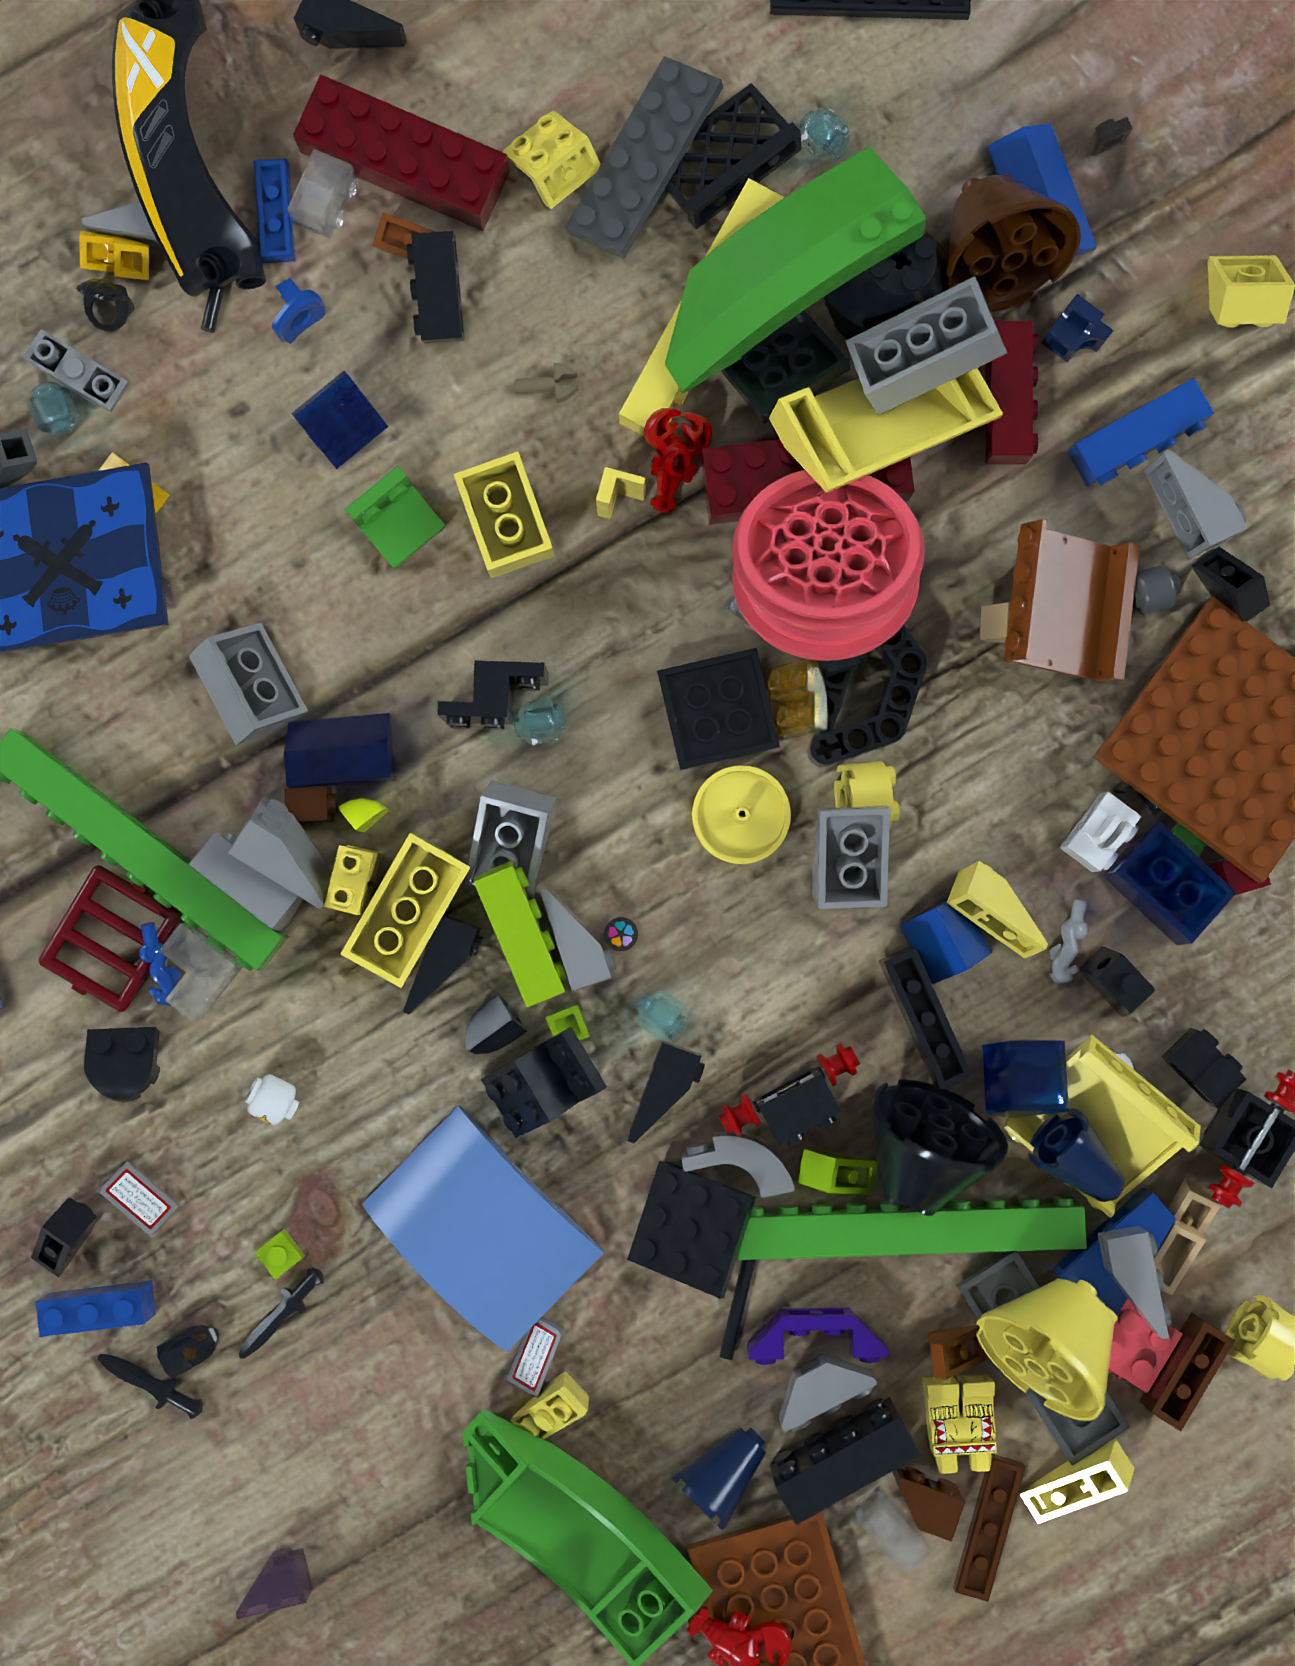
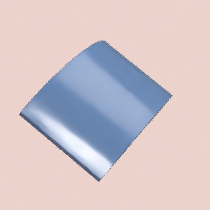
M458 1105L362 1205L379 1229L414 1270L472 1326L497 1346L508 1352L604 1253V1250L557 1203L554 1204L506 1156L507 1153Z

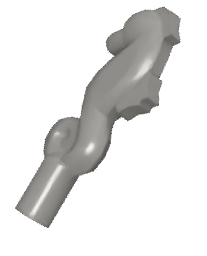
M1074 899L1071 916L1063 922L1061 927L1063 944L1060 945L1058 943L1048 950L1050 960H1052V973L1050 976L1053 979V983L1058 985L1070 982L1073 979V974L1079 971L1076 965L1069 968L1068 966L1079 950L1076 940H1082L1088 935L1089 928L1084 921L1087 907L1086 901Z

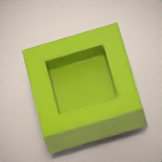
M578 1004L545 1017L553 1036L572 1027L579 1040L590 1037Z
M285 1229L254 1252L275 1280L305 1256Z

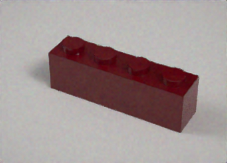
M994 321L1007 354L985 364V382L1003 412L1000 418L985 424L986 464L1026 465L1038 450V434L1033 433V421H1036L1038 416V401L1033 400V387H1036L1038 382V367L1033 366V354H1036L1038 348V334L1033 333V321Z

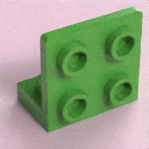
M396 466L345 508L349 516L393 568L400 566L445 528L442 520L411 485L408 477L399 466Z

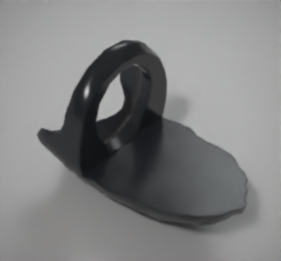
M92 278L76 286V291L84 295L83 305L85 314L89 321L100 330L115 331L120 329L134 311V304L128 296L126 287L114 284L107 279ZM96 299L115 301L118 310L115 322L110 325L98 322L92 311V306Z

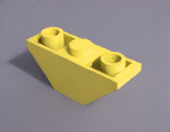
M565 1371L549 1381L540 1390L538 1397H532L510 1421L530 1432L534 1437L538 1436L546 1439L586 1414L588 1411L589 1395Z

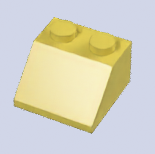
M1276 255L1209 256V310L1218 325L1237 327L1239 324H1254L1260 327H1269L1272 324L1286 323L1295 284Z

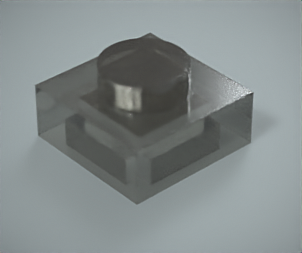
M1128 117L1116 122L1114 119H1109L1095 128V132L1088 143L1092 156L1124 144L1132 131Z

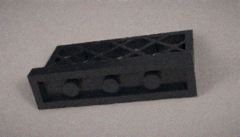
M750 83L705 118L693 139L695 141H706L704 154L685 153L679 163L678 174H673L665 190L684 210L688 221L697 230L738 198L748 178L759 183L801 151V130L793 122L788 124L758 89ZM750 97L758 105L757 114L739 113V106ZM718 121H732L731 134L712 133L713 125ZM737 122L756 123L754 135L736 134ZM761 123L775 124L780 129L773 136H759ZM711 142L729 143L728 155L709 154ZM734 143L753 144L752 152L747 156H733ZM684 163H703L701 175L683 174ZM708 163L726 164V171L719 177L706 176ZM681 184H700L699 192L687 200L680 192Z

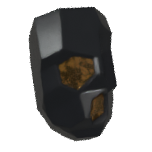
M192 1326L157 1346V1356L165 1373L174 1378L207 1360L218 1346L219 1333L216 1328L211 1326Z

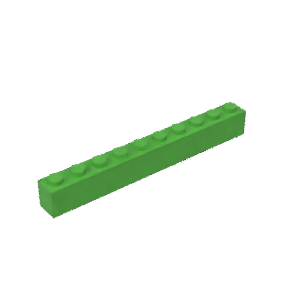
M10 728L1 739L0 780L7 784H10L11 781L21 788L19 794L35 805L38 802L48 809L46 815L60 825L67 823L75 830L73 832L75 838L87 846L94 844L102 850L99 855L106 862L115 867L118 864L129 871L126 876L132 882L142 888L147 885L156 892L153 897L167 908H171L173 905L183 914L180 918L185 923L195 929H198L199 926L210 934L207 939L222 950H225L227 947L237 955L234 958L235 961L249 971L253 968L256 970L265 969L289 938L287 934L273 930L192 868L189 865L191 860L26 733Z
M1072 1196L1052 1197L1053 1202H1039L1037 1197L1018 1198V1203H1005V1199L986 1198L984 1199V1204H970V1200L952 1199L949 1201V1205H943L937 1209L933 1216L923 1215L916 1209L907 1206L892 1205L887 1201L881 1202V1207L867 1208V1204L862 1202L847 1203L846 1208L833 1209L832 1204L826 1203L813 1204L810 1210H798L797 1205L777 1206V1211H764L763 1206H753L738 1253V1260L1087 1249L1085 1206L1074 1201Z

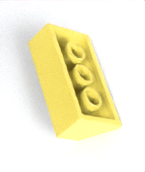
M409 833L343 948L341 955L402 988L471 867L419 836Z

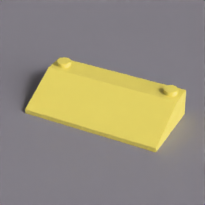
M978 368L880 415H877L867 399L859 378L815 397L810 388L807 387L780 398L769 416V420L786 450L827 493L996 420L1003 415V412Z

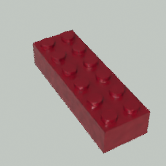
M321 74L293 133L295 142L302 154L481 231H484L510 173L507 154Z
M780 439L702 448L701 465L709 525L738 522L747 506L763 489L782 477L805 470L786 450ZM910 457L869 474V476L893 489L905 502L909 501L915 492Z

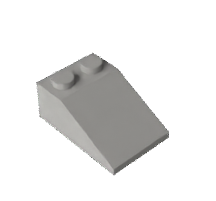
M1171 450L1164 452L1144 470L1188 560L1227 542L1248 528L1245 523V512L1239 504L1235 503L1233 497Z
M491 781L480 798L468 866L471 868L466 875L464 887L477 890L473 882L475 875L513 860L516 869L522 867L525 872L529 886L524 889L529 900H531L550 832L557 798Z
M263 796L243 826L228 854L320 909L326 899L332 872L287 807L278 800H269Z
M889 806L819 809L812 875V895L818 909L887 907Z

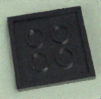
M804 310L742 355L740 360L721 372L762 423L766 424L770 421L769 416L780 398L807 387L810 388L812 393H815L851 370L849 360Z
M757 648L657 670L680 771L780 747Z
M659 1161L627 1260L719 1299L724 1298L756 1197L692 1171L684 1172V1168L669 1162Z

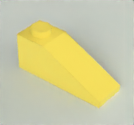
M977 861L958 871L947 900L949 906L1023 958L1030 957L1047 949V941L1006 879L981 861Z
M1115 1438L1074 1465H1071L1069 1461L1065 1462L1021 1490L1019 1495L1037 1523L1040 1524L1127 1492L1133 1476L1134 1466Z

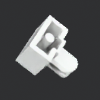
M1110 792L1100 793L1059 848L1091 872H1098L1102 869L1107 870L1113 865L1119 855L1115 851L1123 842H1129L1138 831L1139 827L1136 823L1141 818V815Z

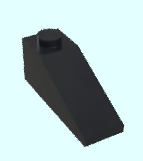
M302 0L294 16V21L301 38L314 46L321 44L329 49L404 47L407 42L401 23L351 0Z
M443 915L427 945L403 1009L404 1013L411 1014L415 1012L470 960L471 955L477 957L484 937L479 936L481 928Z
M664 1040L661 1041L628 1134V1142L635 1143L690 1090L692 1082L699 1083L705 1064L700 1062L702 1057L700 1053Z

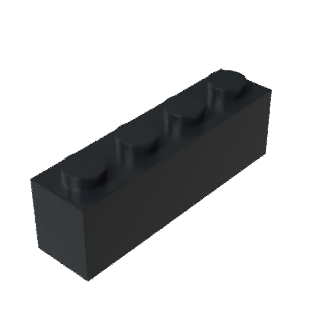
M908 947L878 960L934 1086L943 1090L972 1077L971 1070L916 948Z

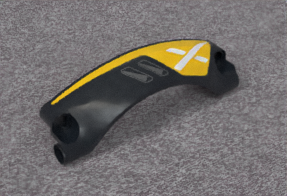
M134 0L120 11L116 17L117 22L112 54V87L116 123L123 155L150 228L180 287L188 295L198 296L213 286L225 287L234 280L236 286L240 289L248 290L261 287L267 280L257 240L229 206L209 174L194 139L188 117L185 97L187 61L194 43L207 30L200 0Z

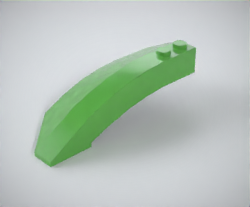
M870 146L777 202L730 236L689 270L665 360V366L682 394L740 360L742 355L771 333L839 286L923 236L926 216L909 189Z
M485 1409L480 1411L462 1432L463 1446L468 1447L469 1464L466 1465L468 1493L473 1494L474 1510L471 1512L472 1526L475 1523L540 1569L589 1616L631 1666H640L699 1609L712 1593V1588L665 1535L634 1505L594 1472L552 1443L538 1436L534 1437L530 1432Z

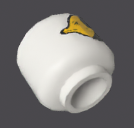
M271 1074L265 1075L262 1079L257 1077L244 1102L248 1103V1112L251 1115L274 1126L282 1122L284 1118L290 1120L299 1105V1101L294 1099L296 1096L295 1086Z

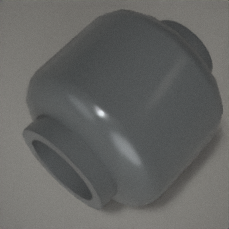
M1155 566L1137 571L1133 609L1137 608L1143 614H1150L1173 607L1177 594L1181 593V583L1176 573L1171 574L1165 566Z

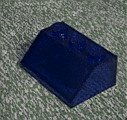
M390 713L288 722L284 747L286 787H332L396 781Z
M1161 822L1156 823L1126 848L1113 865L1102 874L1114 888L1176 945L1193 943L1237 893Z

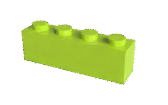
M512 860L475 875L473 882L526 1007L528 1008L564 993V981L568 980L562 961L556 963L554 961L551 950L556 949L549 930L547 929L542 932L537 919L543 916L536 899L529 900L524 888L529 886V882L523 868L519 867L516 869Z

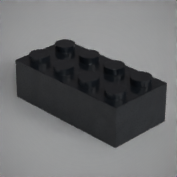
M890 1397L885 1400L879 1398L866 1405L864 1412L855 1417L852 1415L843 1417L836 1422L834 1429L825 1434L822 1432L815 1433L805 1440V1445L795 1451H792V1449L785 1450L775 1457V1462L770 1464L775 1488L796 1525L921 1455Z

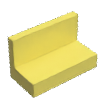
M605 467L596 498L598 516L611 519L618 494L644 501L645 478Z

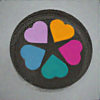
M617 917L606 925L604 938L610 948L616 951H626L635 945L638 939V929L632 920L625 917Z

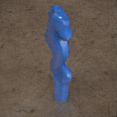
M144 923L141 925L144 945L140 948L139 956L144 962H152L149 972L160 988L151 987L148 992L155 996L157 1003L169 1006L171 1004L174 1005L178 998L176 982H178V977L181 973L177 968H173L170 965L165 966L167 948L158 941L155 923Z

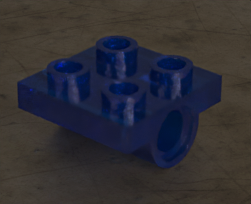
M342 371L291 413L336 469L389 427L345 371Z

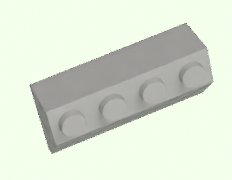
M975 276L846 340L865 395L877 415L885 413L1007 354Z

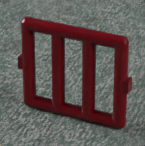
M97 865L92 868L38 961L42 967L73 984L71 989L81 995L88 993L115 1010L124 1012L128 1009L149 974L152 962L140 960L136 966L76 931L73 927L84 911L140 945H144L141 928L91 900L100 882L164 918L157 931L158 941L166 945L181 920V913L172 907L167 908L159 903L152 895L147 893L149 889L145 886L142 888L135 883L132 884L103 866ZM65 941L129 977L120 995L56 959Z

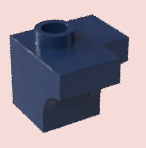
M1077 294L1041 343L1068 363L1071 357L1081 349H1092L1097 352L1114 330L1101 321V318L1105 315Z

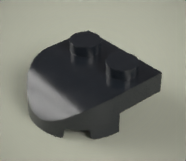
M156 1027L87 1029L84 1071L90 1084L104 1097L115 1102H129L140 1098L141 1093L151 1084L154 1085L160 1073V1067L157 1065L160 1031Z

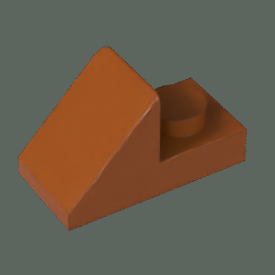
M974 1325L935 1330L928 1333L935 1379L948 1380L986 1360L985 1351L976 1335L980 1326Z

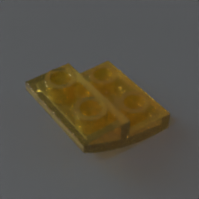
M802 658L771 668V674L768 679L769 701L780 704L776 716L778 725L777 736L791 739L827 730L826 691L817 660Z

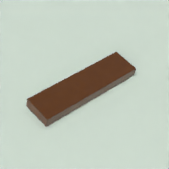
M992 1454L991 1469L984 1472L953 1585L956 1593L989 1602L1025 1470V1465L1022 1462Z

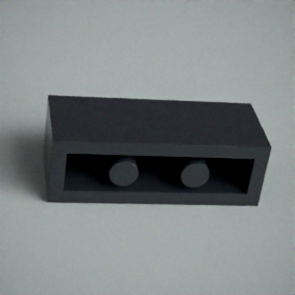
M454 232L411 234L412 244H407V258L409 265H414L415 279H410L412 301H418L419 314L413 315L415 335H421V341L425 344L465 341L457 245Z

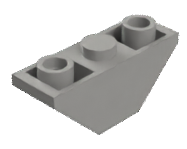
M40 329L23 356L27 362L93 405L110 412L114 410L130 384L127 380Z
M822 1354L793 1369L779 1413V1420L784 1433L791 1429L795 1432L807 1427L811 1423L810 1419L822 1413L823 1415H830L841 1408V1403L852 1397L860 1399L871 1393L872 1387L877 1385L871 1370L826 1354Z

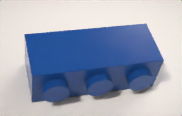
M152 1280L47 1294L36 1301L39 1337L145 1324L156 1315Z

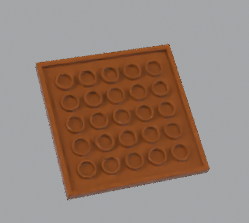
M1211 597L1206 601L1094 754L1093 758L1257 883H1262L1267 879L1295 839V658L1248 622H1242L1236 613L1216 598Z

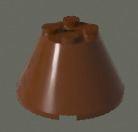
M1009 174L992 175L982 179L972 178L963 184L962 193L955 202L952 214L946 270L948 289L975 276L990 312H995L1029 301L1036 297L1034 291L1049 280L1052 283L1056 282L1070 266L1079 248L1081 232L1074 214L1062 204L1014 180Z

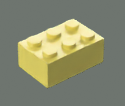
M518 451L453 474L491 579L555 556Z

